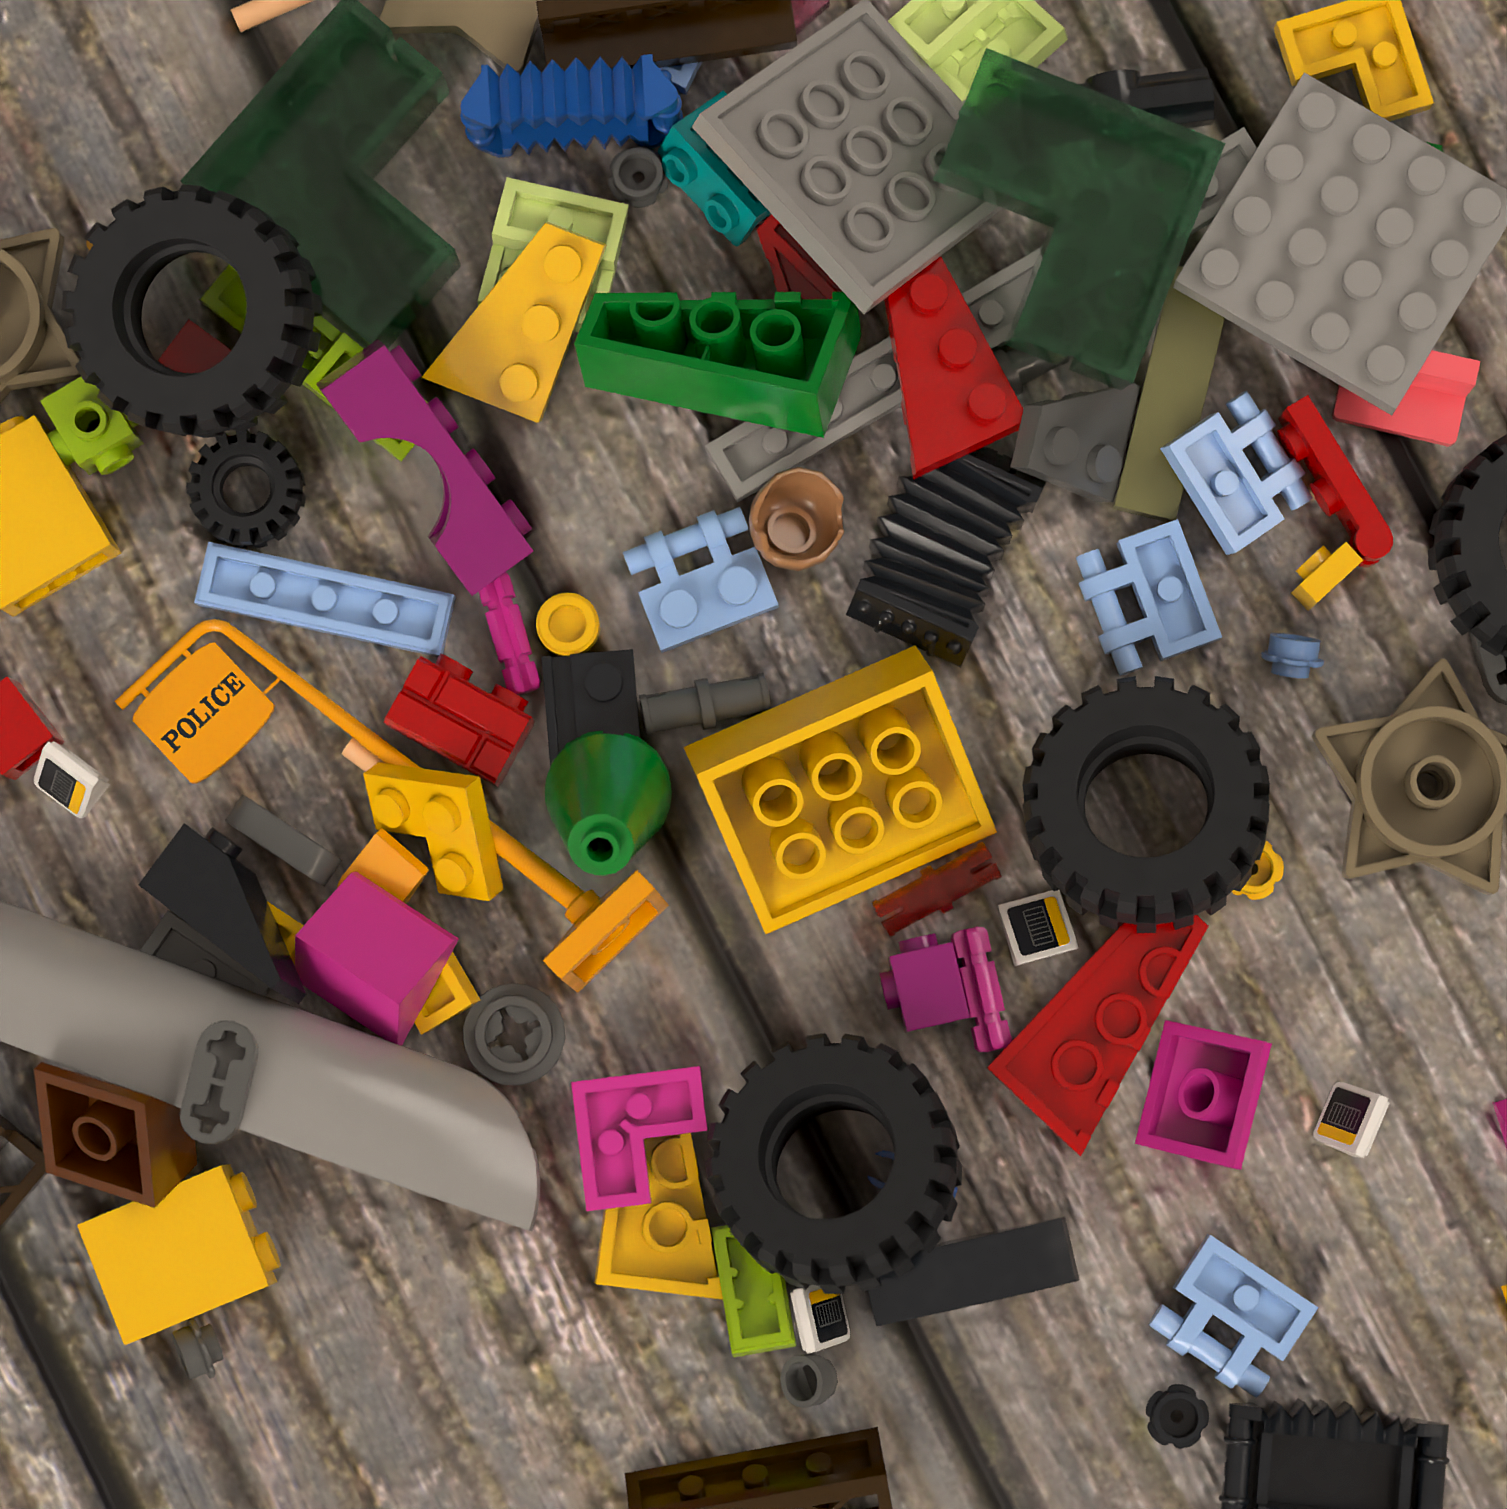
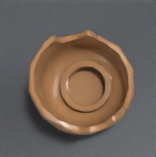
M795 467L776 473L758 491L751 504L749 514L751 538L756 550L761 552L762 558L775 567L801 571L823 563L836 548L838 541L844 534L842 519L844 497L840 489L820 471Z

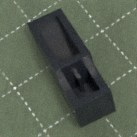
M1064 1216L945 1241L937 1244L930 1254L921 1249L910 1259L915 1268L900 1278L894 1270L880 1276L881 1286L870 1289L868 1292L876 1326L1027 1294L1076 1282L1080 1279Z

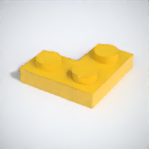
M1347 0L1277 21L1273 28L1292 87L1297 85L1304 73L1315 79H1320L1352 69L1363 106L1388 121L1430 110L1434 104L1401 0Z
M377 762L363 773L375 829L380 830L382 828L388 832L426 837L438 893L490 901L504 890L480 776Z

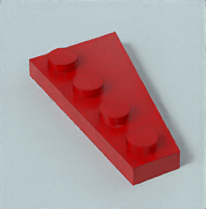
M1197 914L1194 915L1193 925L1175 930L1173 922L1157 924L1156 933H1137L1136 924L1122 923L1119 929L1114 931L986 1069L1081 1157L1092 1137L1091 1135L1105 1110L1108 1109L1120 1087L1121 1081L1143 1046L1155 1020L1172 994L1209 926Z

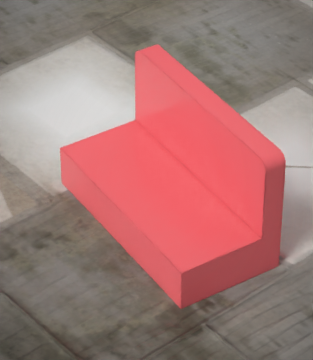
M1432 350L1393 415L1388 414L1338 385L1332 418L1342 423L1450 447L1457 441L1465 399L1476 385L1480 361Z

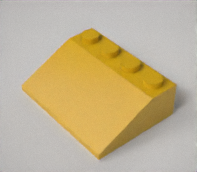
M916 645L683 747L765 935L997 833L933 670Z

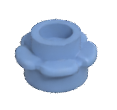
M1270 633L1268 650L1261 652V657L1264 660L1272 662L1271 673L1285 677L1309 678L1310 667L1319 668L1324 664V660L1318 659L1321 641L1302 635Z

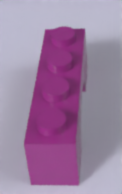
M377 339L317 382L316 385L359 443L379 438H396L414 443L432 456L442 478L443 503L439 517L427 537L466 590L473 596L533 552V549L523 537L532 528L511 499L500 505L486 485L496 478L477 451L472 448L463 454L449 434L459 427L441 401L435 397L426 403L413 382L422 375L401 346L397 345L389 351Z

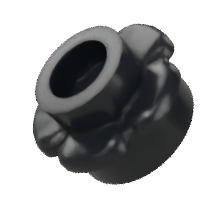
M1173 1384L1165 1392H1155L1146 1405L1145 1412L1150 1419L1147 1425L1148 1431L1152 1438L1161 1445H1168L1170 1443L1174 1444L1178 1449L1191 1447L1199 1441L1200 1433L1207 1427L1209 1422V1410L1206 1403L1201 1399L1198 1400L1196 1392L1191 1387L1183 1384ZM1175 1410H1179L1183 1414L1182 1420L1178 1423L1171 1420V1413Z

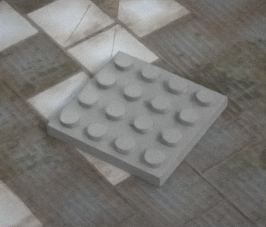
M862 0L705 109L699 114L692 125V128L863 314H866L1024 193L1034 180L868 0Z
M1304 73L1178 275L1173 288L1381 410L1393 415L1507 227V189Z

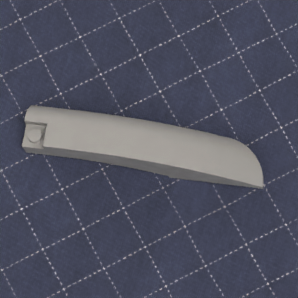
M0 900L1 1042L181 1108L196 1045L202 1032L213 1023L222 1020L235 1021L247 1027L255 1035L259 1046L258 1060L242 1123L239 1127L240 1130L472 1212L533 1231L540 1200V1173L536 1150L532 1148L528 1135L519 1119L520 1114L512 1103L496 1087L479 1075L460 1066L403 1045L392 1043L373 1034L257 994ZM228 1032L224 1041H213L210 1046V1053L217 1055L220 1060L216 1075L218 1079L225 1080L231 1060H243L246 1048L236 1044L237 1033ZM214 1085L208 1105H196L194 1113L227 1124L229 1112L222 1110L219 1105L223 1087Z

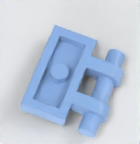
M1248 391L1242 392L1226 403L1238 424L1233 430H1229L1220 413L1217 412L1207 416L1160 448L1226 555L1237 553L1285 519L1272 499L1279 492L1291 511L1303 506L1313 498L1301 479L1305 474L1302 466L1295 458L1287 456L1271 430L1276 424L1266 409L1259 411ZM1249 444L1267 470V473L1261 479L1242 450Z
M740 507L716 515L714 510L696 517L698 521L696 524L663 536L662 531L655 532L644 537V544L622 552L631 575L654 566L661 583L639 591L638 594L661 653L779 608L756 548L753 547L734 555L730 552L726 538L749 530ZM707 546L714 563L679 576L673 559Z
M1178 519L1118 540L1117 547L1124 563L1123 566L1107 571L1099 549L1076 557L1084 579L1078 583L1085 602L1092 601L1103 634L1098 636L1104 654L1111 653L1119 676L1143 668L1135 644L1152 638L1159 660L1163 661L1216 642L1222 638ZM1132 585L1144 618L1127 624L1115 591Z
M1207 1234L1173 1286L1175 1290L1192 1300L1193 1304L1183 1317L1161 1304L1148 1325L1168 1338L1166 1345L1181 1356L1189 1352L1216 1371L1215 1378L1230 1389L1237 1385L1257 1398L1270 1379L1269 1375L1251 1364L1260 1348L1262 1347L1279 1360L1284 1361L1318 1307L1213 1236ZM1212 1315L1242 1334L1231 1350L1202 1331Z

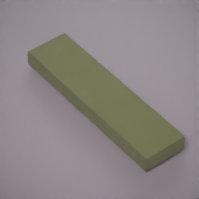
M1173 265L1170 272L1113 504V509L1163 522L1176 520L1184 486L1160 448L1200 422L1225 320L1221 315L1173 288L1175 280L1183 267Z

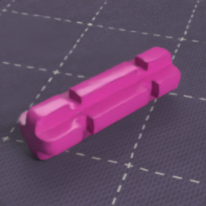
M505 572L480 590L479 595L483 606H488L489 609L485 616L500 663L505 664L506 669L502 670L506 688L517 695H522L538 689L541 681L535 662L530 661L528 657L532 654L519 606L512 602L516 595L511 578Z
M984 927L959 930L951 935V942H953L956 959L961 958L963 967L959 968L970 1018H975L976 1027L970 1028L974 1047L978 1052L984 1053L1003 1049L1012 1039L1008 1021H1001L999 1014L1000 1011H1005L995 963L994 961L988 962L986 956L987 952L992 951L988 932Z

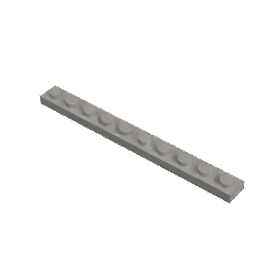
M1241 128L962 293L991 350L999 349L1210 224L1257 150L1245 128ZM890 336L853 358L824 438L745 421L705 445V450L737 503L759 491L776 473L803 465L901 407L902 394Z

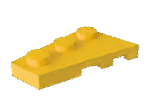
M546 222L421 378L536 423L541 422L607 245Z
M691 1133L644 1138L652 1203L604 1209L594 1283L723 1300L711 1245L712 1239L708 1218H706L698 1178L699 1172Z

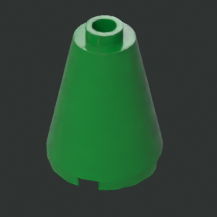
M593 731L568 742L552 760L545 782L547 810L568 853L580 869L593 875H610L626 866L661 828L671 805L670 775L659 753L638 736L624 733L623 736L603 734V731Z

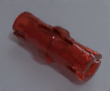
M980 842L975 848L935 870L929 865L919 871L920 878L878 900L871 901L875 913L880 918L903 906L902 911L881 922L888 936L892 938L897 932L937 910L941 914L954 909L952 902L994 880L1001 879L1002 876L996 863L992 862L970 873V869L992 858L986 845Z

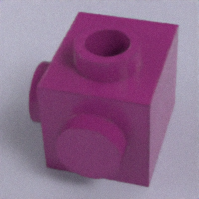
M936 933L899 941L901 954L889 956L890 970L880 972L879 976L887 1010L900 1009L905 1033L970 1018L953 942L938 945Z

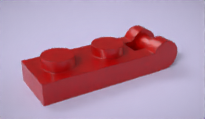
M1309 395L1286 407L1279 416L1278 420L1282 425V428L1277 431L1279 439L1291 458H1295L1297 462L1303 459L1315 479V482L1310 484L1314 498L1327 516H1332L1336 513L1350 536L1347 543L1363 559L1358 566H1373L1390 552L1393 546L1392 532Z

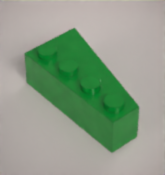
M677 292L595 293L574 345L584 384L587 388L824 438L862 335L858 307L844 292H832V299H802L801 292H775L774 299L737 300L736 292H711V297L704 300H679Z

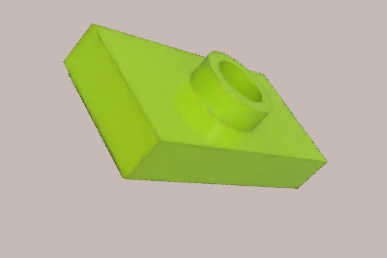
M728 1225L711 1228L732 1356L739 1357L796 1347L786 1280L778 1273L771 1274L759 1265L731 1234Z

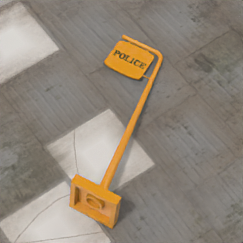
M205 620L192 627L114 701L124 710L141 693L145 696L144 701L134 713L132 721L192 784L205 780L223 767L266 724L275 709V705L266 694L280 680L384 763L421 768L236 627L223 620ZM207 632H221L278 678L262 692L215 642L208 643L193 654L187 649ZM183 654L186 659L149 693L146 688ZM489 819L496 853L567 909L565 917L573 925L543 961L564 983L577 993L669 906L638 870L601 898L593 890L584 891Z

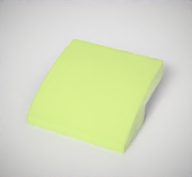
M911 0L888 20L893 28L978 119L986 114L1067 41L1065 28L1034 0Z
M507 177L492 231L493 244L478 297V306L546 222H550L607 245L575 332H579L594 294L611 293L629 205Z

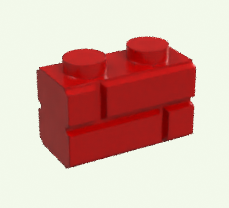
M440 653L435 663L420 656L408 675L402 690L398 693L385 716L383 723L499 788L534 726L535 720L533 717L524 712L529 702L498 684L494 685L491 693L468 682L473 671Z

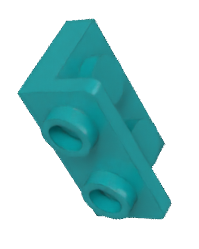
M723 90L674 124L657 153L662 158L661 164L666 177L690 197L716 231L722 233L735 247H738L748 239L756 225L771 213L692 128L701 112L727 95Z

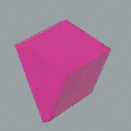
M355 871L348 875L295 935V968L303 986L381 1038L398 1045H403L459 938Z
M1165 1020L1135 1144L1241 1170L1272 1044Z

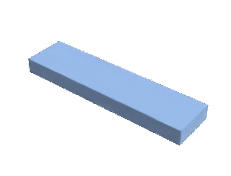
M208 542L194 603L198 606L438 657L440 653L443 654L456 597L451 593Z

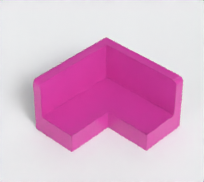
M701 1066L571 1082L586 1211L652 1203L644 1138L708 1131Z

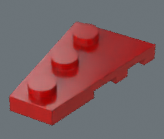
M939 257L884 299L894 362L897 363L902 394L901 406L904 425H907L910 443V462L913 479L1019 431L1024 410L943 258Z

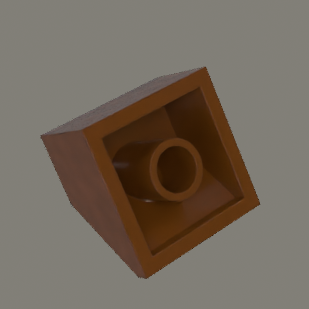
M40 1062L34 1068L46 1173L155 1208L197 1165L196 1143L183 1129L180 1120L181 1108L155 1097L44 1062Z

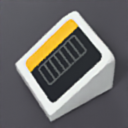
M48 741L42 749L34 776L35 785L77 818L82 819L86 817L110 786L108 778L65 746L55 741L52 743Z
M1051 890L997 905L1014 967L1078 949L1076 937L1060 890Z
M1336 1082L1319 1117L1313 1137L1317 1141L1353 1157L1364 1158V1156H1368L1389 1106V1102H1387L1389 1098L1344 1082Z
M811 1284L806 1290L793 1286L790 1294L803 1351L806 1350L807 1354L846 1342L850 1338V1329L842 1294H826L819 1286Z

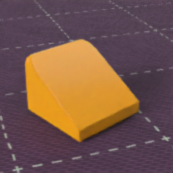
M381 828L342 875L337 888L350 873L356 871L407 904L429 869L386 830Z

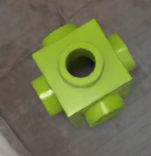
M79 377L40 400L56 427L47 435L66 466L76 462L89 475L98 470L101 475H107L119 470L132 461L134 458L132 450L144 444L134 428L139 424L128 420V416L123 412L110 409L98 398V387L85 383L83 378ZM99 424V426L94 431H92L93 428Z

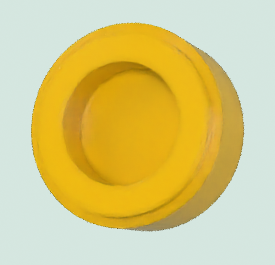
M560 593L549 598L541 606L536 619V630L542 644L548 651L557 656H570V654L586 653L594 646L600 632V621L596 609L589 600L575 593Z

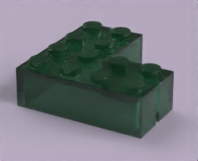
M340 0L180 180L184 185H200L211 191L218 192L221 190L236 196L273 217V221L286 228L298 241L299 246L297 250L300 255L311 262L317 278L310 283L313 293L321 296L322 311L364 347L378 339L388 349L416 318L411 307L412 302L416 300L425 307L461 267L455 249L374 180L386 164L449 95L450 92L444 74L403 38L399 37L395 42L391 28L358 0ZM394 54L397 58L398 63L392 58Z
M986 48L977 63L959 109V117L952 127L932 180L1050 226L1004 344L1055 365H1058L1067 356L1072 357L1073 360L1069 370L1122 391L1134 381L1225 143Z

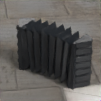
M987 446L916 479H913V475L898 476L897 487L901 494L888 496L887 506L892 514L877 518L876 526L883 537L870 539L869 545L876 559L864 561L863 570L869 577L860 579L846 615L873 627L876 633L882 631L912 646L916 645L917 648L925 651L927 656L934 655L961 668L979 629L973 614L983 612L986 605L981 598L987 597L989 587L985 581L992 579L995 572L991 562L1002 560L1005 551L1000 545L1010 544L1013 536L1010 530H1021L1024 523L1021 514L1033 513L1046 481L1010 467L1011 457L1007 455L1002 456L998 454V451Z
M1297 1398L1288 1413L1276 1401H1273L1267 1413L1255 1403H1229L1228 1417H1230V1422L1227 1427V1436L1223 1438V1441L1226 1442L1225 1456H1227L1224 1463L1225 1481H1223L1222 1495L1218 1498L1221 1501V1509H1443L1446 1464L1449 1463V1458L1447 1457L1449 1424L1418 1418H1407L1402 1424L1400 1417L1392 1412H1389L1381 1421L1377 1411L1369 1406L1358 1417L1354 1407L1346 1401H1343L1333 1412L1330 1406L1320 1399L1310 1411L1307 1404Z

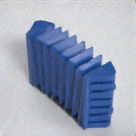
M652 54L641 55L632 69L623 56L612 69L601 57L597 59L590 70L577 57H575L565 71L553 59L543 72L529 61L521 75L507 63L500 77L488 65H481L480 75L460 105V118L465 126L466 137L478 150L498 158L512 156L518 145L530 155L536 143L548 153L554 140L558 142L564 152L573 140L587 150L594 138L606 150L611 137H613L620 148L629 138L640 147L657 148L663 143L671 127L683 119V113L681 111L682 100L677 92V88L672 84L671 73L668 70H660L653 62Z

